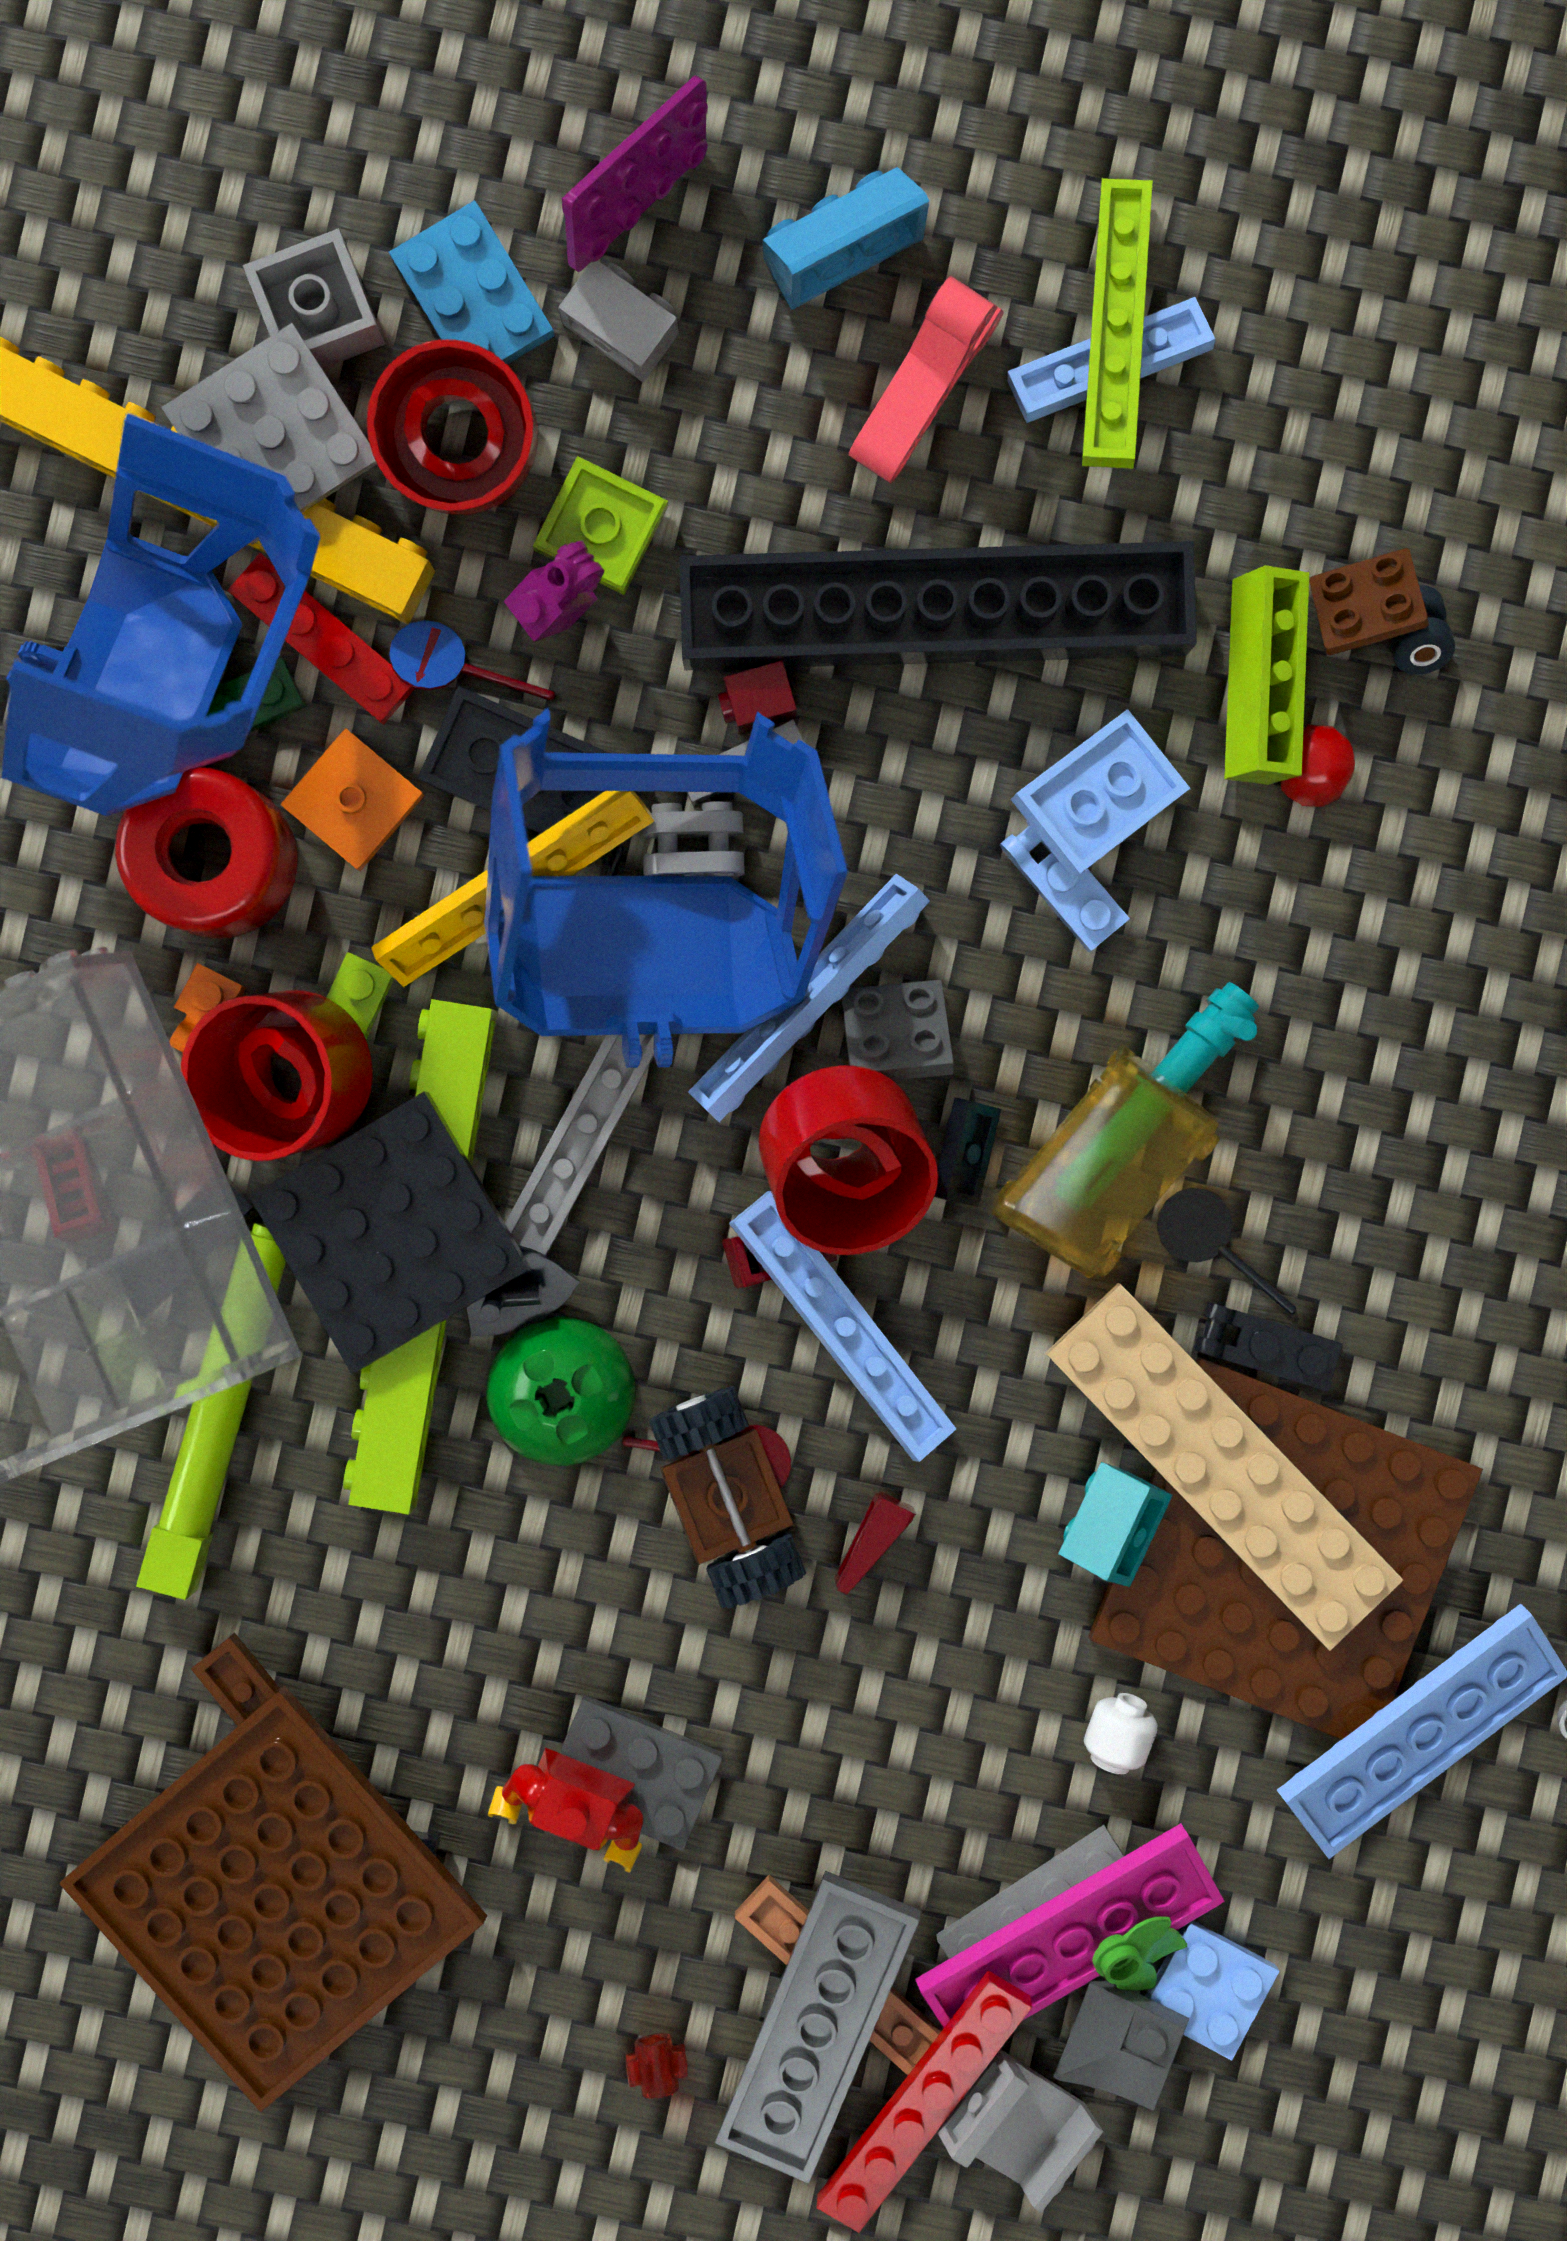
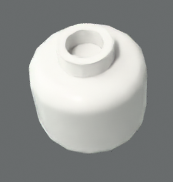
M1120 1693L1117 1698L1107 1697L1097 1702L1085 1733L1084 1744L1091 1753L1092 1761L1103 1770L1115 1774H1126L1129 1770L1138 1769L1146 1763L1157 1734L1158 1724L1154 1716L1146 1710L1147 1704L1141 1698L1128 1693Z

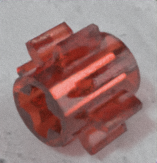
M667 2033L650 2034L637 2039L634 2042L635 2053L625 2055L629 2087L640 2085L642 2096L645 2098H661L677 2092L680 2088L678 2078L688 2077L684 2044L673 2046L672 2036Z

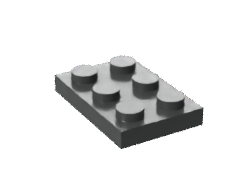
M585 1694L559 1752L635 1783L628 1803L635 1805L642 1812L643 1825L641 1834L681 1851L686 1846L723 1757V1752Z

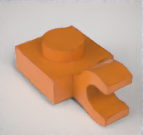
M197 963L174 1008L187 1015L174 1031L168 1045L183 1052L188 1037L199 1020L215 1006L227 1000L242 997L246 987Z

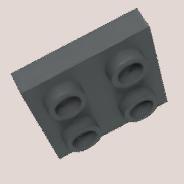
M942 980L849 988L846 995L842 998L849 1065L873 1069L892 1080L953 1075L954 1062Z

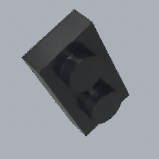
M954 1097L937 1168L938 1183L934 1197L979 1207L1001 1109Z

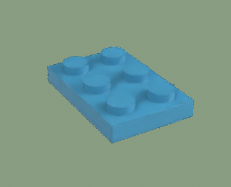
M475 200L389 251L391 259L440 340H461L476 344L491 351L506 364H509L555 336L553 328Z

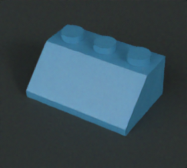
M896 167L885 174L882 171L868 174L857 183L855 190L840 198L838 195H830L822 199L812 208V213L796 222L793 219H786L773 226L768 231L767 237L763 239V259L790 309L793 310L923 240L930 200L924 190Z

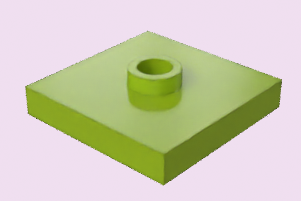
M577 456L532 547L534 551L554 560L558 554L557 550L561 546L582 540L588 547V553L593 554L595 557L594 561L599 562L605 570L599 583L625 595L669 506L668 500Z

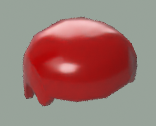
M1305 725L1303 727L1302 776L1281 781V789L1284 794L1302 806L1323 807L1339 799L1352 779L1355 770V756L1350 741L1333 726Z

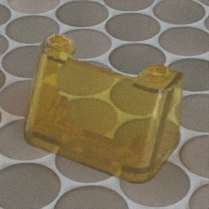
M1121 1044L1106 1062L1107 1068L1099 1077L1102 1081L1100 1082L1096 1078L1089 1086V1091L1032 1160L1027 1165L1024 1164L1020 1169L1017 1182L1009 1179L994 1197L991 1213L1007 1226L1088 1279L1096 1273L1103 1278L1112 1270L1122 1255L1117 1251L1120 1245L1194 1158H1197L1200 1162L1203 1161L1220 1140V1137L1215 1134L1219 1125L1218 1119L1124 1044Z

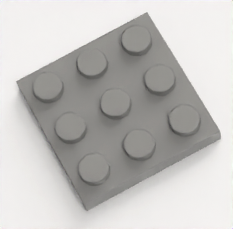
M290 323L161 407L177 433L285 475L295 492L294 501L301 513L377 465L369 441L293 323ZM258 537L250 543L253 545L258 542Z

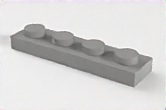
M1102 1825L936 1934L937 1941L950 1959L1124 1857V1854L1105 1825Z

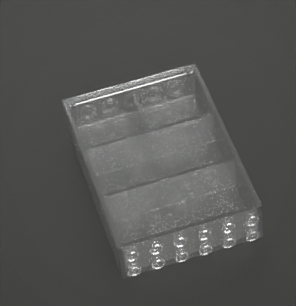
M100 947L79 956L76 950L65 951L47 959L45 963L48 969L38 974L35 971H28L4 981L6 990L0 992V1483L302 1356L131 951L109 953L107 947Z

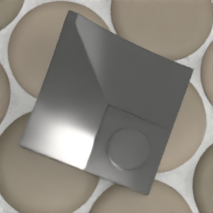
M1100 1975L1089 1983L1053 2078L1059 2081L1100 2089L1154 2111L1190 2018L1133 1990L1119 1989L1116 1984L1109 1983L1105 1977Z

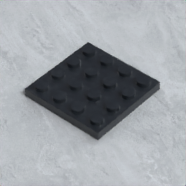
M424 1091L249 1196L351 1374L361 1371L531 1269L429 1092Z

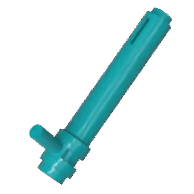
M1228 982L1222 990L1216 988L1206 1000L1209 1004L1202 1013L1197 1011L1185 1025L1187 1029L1185 1034L1059 1181L1062 1187L1056 1194L1078 1213L1084 1206L1090 1208L1214 1060L1218 1056L1224 1057L1236 1043L1233 1040L1234 1037L1249 1041L1256 1036L1257 1026L1254 1023L1255 1018L1253 1014L1258 1010L1259 1005L1241 988Z

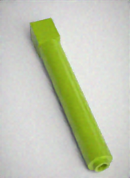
M254 1223L252 1231H241L160 1520L157 1525L152 1527L136 1587L186 1600L198 1590L214 1533L210 1532L286 1264L283 1254L265 1224Z

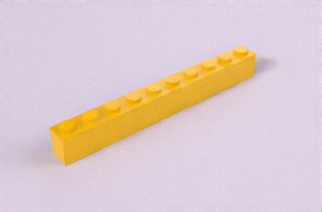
M0 337V422L115 479L123 423L127 413L154 423L156 416L132 402H128L126 407L123 408L109 401L111 396L109 392L86 379H82L80 385H77L63 378L66 372L42 357L37 356L33 363L19 356L20 349L13 343ZM172 426L171 430L177 432L174 426ZM146 494L213 528L218 524L213 519ZM325 498L302 512L305 520L311 519L321 536L310 576L408 625L435 573L430 561L425 558L428 552L405 538H400L396 544L380 536L382 529L361 516L355 515L353 520L350 521L336 514L337 506ZM260 540L253 545L251 543L247 544L267 554Z

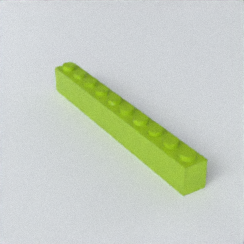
M431 999L430 1010L422 1009L419 1018L418 1039L425 1041L422 1059H414L409 1088L416 1090V1096L424 1091L429 1092L468 1161L473 1166L498 1011ZM447 1319L362 1369L360 1389L367 1390L364 1410H356L352 1425L351 1438L359 1440L356 1460H348L344 1474L343 1489L351 1490L348 1505L408 1515L417 1507Z

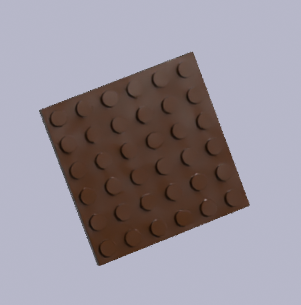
M1197 1357L1196 1363L1396 1571L1403 1581L1329 1651L1154 1468L1149 1483L1167 1491L1173 1496L1131 1586L1127 1587L1109 1582L1088 1637L1095 1643L1343 1740L1373 1717L1375 1713L1393 1701L1483 1469L1214 1362Z
M285 1685L59 1883L260 2112L482 1926L488 1916Z

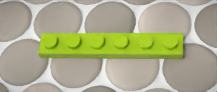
M1102 178L1082 466L1134 468L1153 180Z

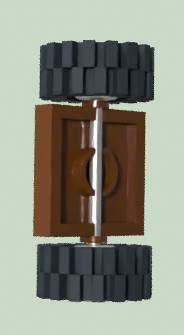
M734 1386L718 1389L710 1394L706 1393L685 1401L648 1420L663 1459L675 1458L679 1455L688 1454L693 1450H698L696 1453L660 1467L696 1563L700 1565L719 1557L713 1563L707 1565L706 1570L721 1608H733L736 1605H745L751 1600H760L763 1596L777 1593L780 1591V1588L789 1587L794 1584V1581L803 1578V1575H806V1571L791 1533H783L780 1536L779 1534L773 1535L768 1539L763 1538L792 1526L793 1522L757 1430L751 1429L717 1443L723 1438L730 1437L736 1434V1432L744 1430L749 1425Z

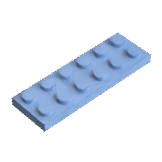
M1519 1604L1466 1646L1456 1651L1453 1656L1436 1669L1418 1680L1411 1688L1385 1708L1375 1713L1373 1717L1347 1737L1337 1742L1313 1763L1295 1774L1292 1779L1278 1788L1277 1791L1324 1854L1330 1859L1566 1679L1567 1670L1533 1615L1522 1604Z

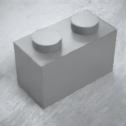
M591 261L558 307L562 324L644 383L679 335L677 317L674 316L676 312L661 296L651 293L648 297L633 286L635 282L632 277L619 266L610 263L606 267L599 261Z

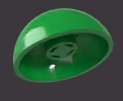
M566 1316L545 1318L513 1333L503 1343L494 1357L486 1384L488 1412L501 1438L523 1457L550 1466L580 1464L597 1457L610 1448L618 1440L629 1423L636 1395L632 1366L619 1343L599 1326L583 1319ZM540 1394H545V1398L547 1402L550 1404L549 1407L546 1404L544 1397L540 1396ZM570 1402L574 1405V1406L569 1405V1406H567V1407L564 1408V1409H560V1407H564V1406H566L567 1404H569Z

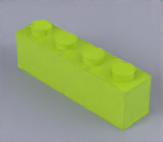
M1265 565L1232 579L1224 775L1226 780L1269 785L1302 776L1309 572Z

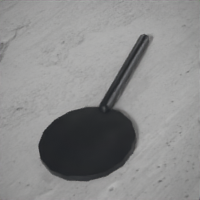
M1188 1188L1177 1191L1165 1201L1158 1213L1157 1231L1160 1242L1171 1255L1182 1261L1199 1263L1210 1260L1220 1253L1287 1313L1294 1314L1296 1312L1295 1305L1226 1246L1231 1238L1232 1219L1229 1208L1219 1196L1206 1189Z

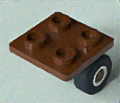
M1408 548L1310 577L1309 583L1327 655L1338 654L1392 638L1391 650L1396 666L1403 672L1414 675L1434 672L1446 665L1454 655L1455 641L1450 626L1445 622L1446 609L1443 598L1433 587L1419 585Z

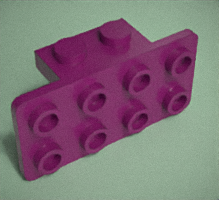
M697 75L684 84L562 198V210L565 214L568 265L575 271L580 272L591 261H598L604 255L610 243L624 230L632 229L640 219L641 214L657 199L660 200L667 196L674 183L689 168L694 169L702 162L708 147L706 141L707 84L706 81Z

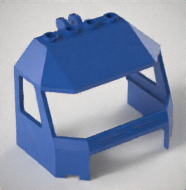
M127 413L123 423L106 543L88 600L69 643L62 652L46 645H39L38 642L26 641L24 645H21L17 653L21 661L15 660L7 675L6 680L10 685L1 778L101 815L109 816L176 793L184 771L230 757L244 747L307 586L321 537L311 519L305 520L294 501L295 492L285 475ZM137 490L218 522L214 529L188 556H182L133 537L130 534ZM258 537L286 588L241 701L228 704L225 711L206 717L242 628L241 620L212 569Z
M549 707L534 719L533 727L521 737L515 734L501 746L492 797L484 919L496 1006L540 1036L622 1035V1053L626 1068H638L642 1059V1046L639 1041V1035L654 1034L653 1049L658 1067H670L673 1058L671 1034L744 1033L803 1001L848 873L818 752L800 739L792 744L773 731L774 722L757 712L745 756L547 753L544 751L550 724ZM540 790L739 792L786 823L788 833L778 908L730 876H531L532 870L521 806ZM800 884L811 924L799 960L797 961L791 930Z

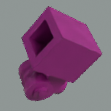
M582 540L561 546L557 550L558 554L552 562L532 570L504 600V603L533 642L568 630L598 599L592 591L598 587L597 584L600 582L605 570L599 562L594 561L595 557L593 554L588 553V547Z

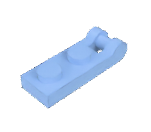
M1027 821L1028 827L1016 837L1013 834L1008 836L1000 843V847L1084 948L1091 952L1130 918L1088 869L1073 879ZM1041 842L1051 854L1037 864L1029 852Z

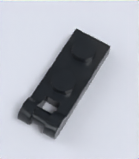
M1207 1301L1203 1316L1208 1318L1202 1336L1197 1335L1193 1350L1327 1392L1329 1391L1343 1343ZM1227 1324L1238 1327L1233 1346L1221 1342Z

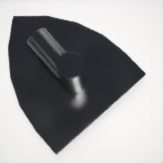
M518 1245L531 1269L467 1307L471 1336L499 1335L519 1331L544 1320L564 1304L580 1283V1279L558 1261L534 1249Z

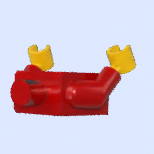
M545 1748L538 1766L533 1764L519 1766L504 1787L498 1786L495 1789L488 1812L489 1817L494 1815L509 1819L508 1823L516 1824L522 1803H524L528 1809L529 1823L537 1828L598 1851L609 1839L612 1840L603 1860L607 1863L614 1861L622 1865L628 1873L631 1872L642 1848L639 1838L643 1825V1815L639 1808L628 1803L635 1783Z

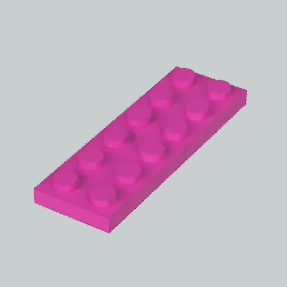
M1180 1823L915 1980L921 1994L943 2028L988 1970L1031 1996L1032 2009L1023 2019L1025 2020L1100 1976L1093 1965L1092 1959L1100 1943L1107 1937L1125 1935L1136 1924L1152 1917H1170L1172 1921L1170 1928L1178 1930L1225 1901L1191 1838Z

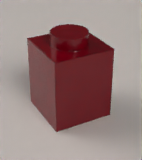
M783 660L724 677L726 692L717 694L725 724L735 721L738 735L752 731L757 712L775 724L796 718L797 709Z

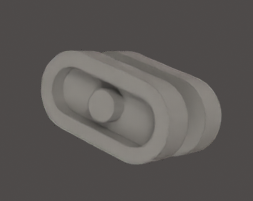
M706 802L702 804V811H682V804L678 803L652 805V813L650 814L654 822L642 829V836L658 839V853L643 856L644 876L733 877L745 874L744 853L729 851L728 837L744 833L743 813L733 811V803ZM678 838H708L709 851L678 852Z

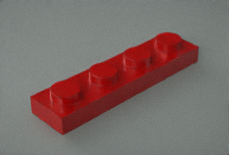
M259 553L227 591L270 628L286 587L272 562ZM304 591L285 641L384 725L415 688L402 682L393 671L390 663Z

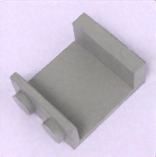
M1001 2049L937 2131L954 2161L968 2168L976 2157L1020 2184L1033 2208L1040 2213L1043 2212L1052 2198L1061 2191L1065 2181L1084 2156L1093 2149L1095 2142L1104 2132L1082 2100Z

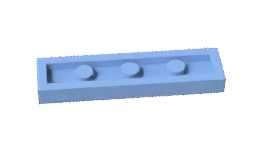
M1196 297L1144 317L1140 378L1214 349L1215 337ZM1090 339L1008 371L1007 382L1026 423L1086 400Z

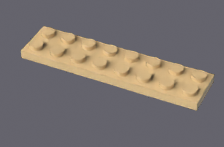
M1117 1283L1045 1352L1060 1370L1329 1651L1403 1581L1396 1571L1120 1283Z

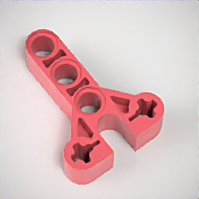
M950 276L941 286L930 304L925 320L909 353L855 439L848 455L891 484L907 463L958 379L994 333L1004 311Z

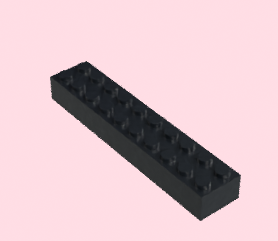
M1194 541L679 556L682 661L684 670L754 669L782 660L784 667L789 668L1187 656L1197 644Z

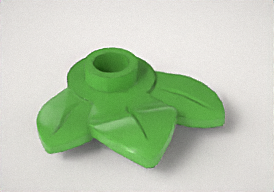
M1152 1917L1136 1924L1125 1935H1112L1104 1939L1094 1953L1092 1962L1097 1973L1105 1977L1109 1983L1116 1984L1119 1989H1152L1156 1986L1157 1982L1153 1963L1170 1953L1186 1948L1187 1943L1177 1930L1170 1928L1172 1922L1170 1917Z

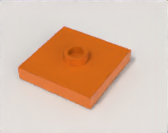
M345 728L280 805L354 868L361 871L425 795Z

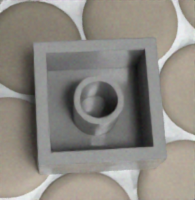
M339 228L243 265L269 335L272 336L290 323H293L322 369L386 344L350 251Z

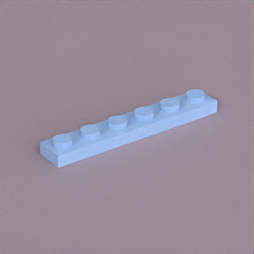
M895 874L819 954L803 1001L744 1032L688 1093L718 1122L729 1112L737 1109L743 1102L745 1095L755 1084L777 1067L780 1058L797 1040L805 1037L812 1030L817 1019L833 1003L846 995L850 985L868 966L873 965L882 957L885 948L901 931L910 927L917 920L919 913L930 900L919 888Z
M771 1191L762 1195L729 1223L913 1461L920 1462L956 1430L949 1418L820 1251L802 1244L785 1228L779 1217Z

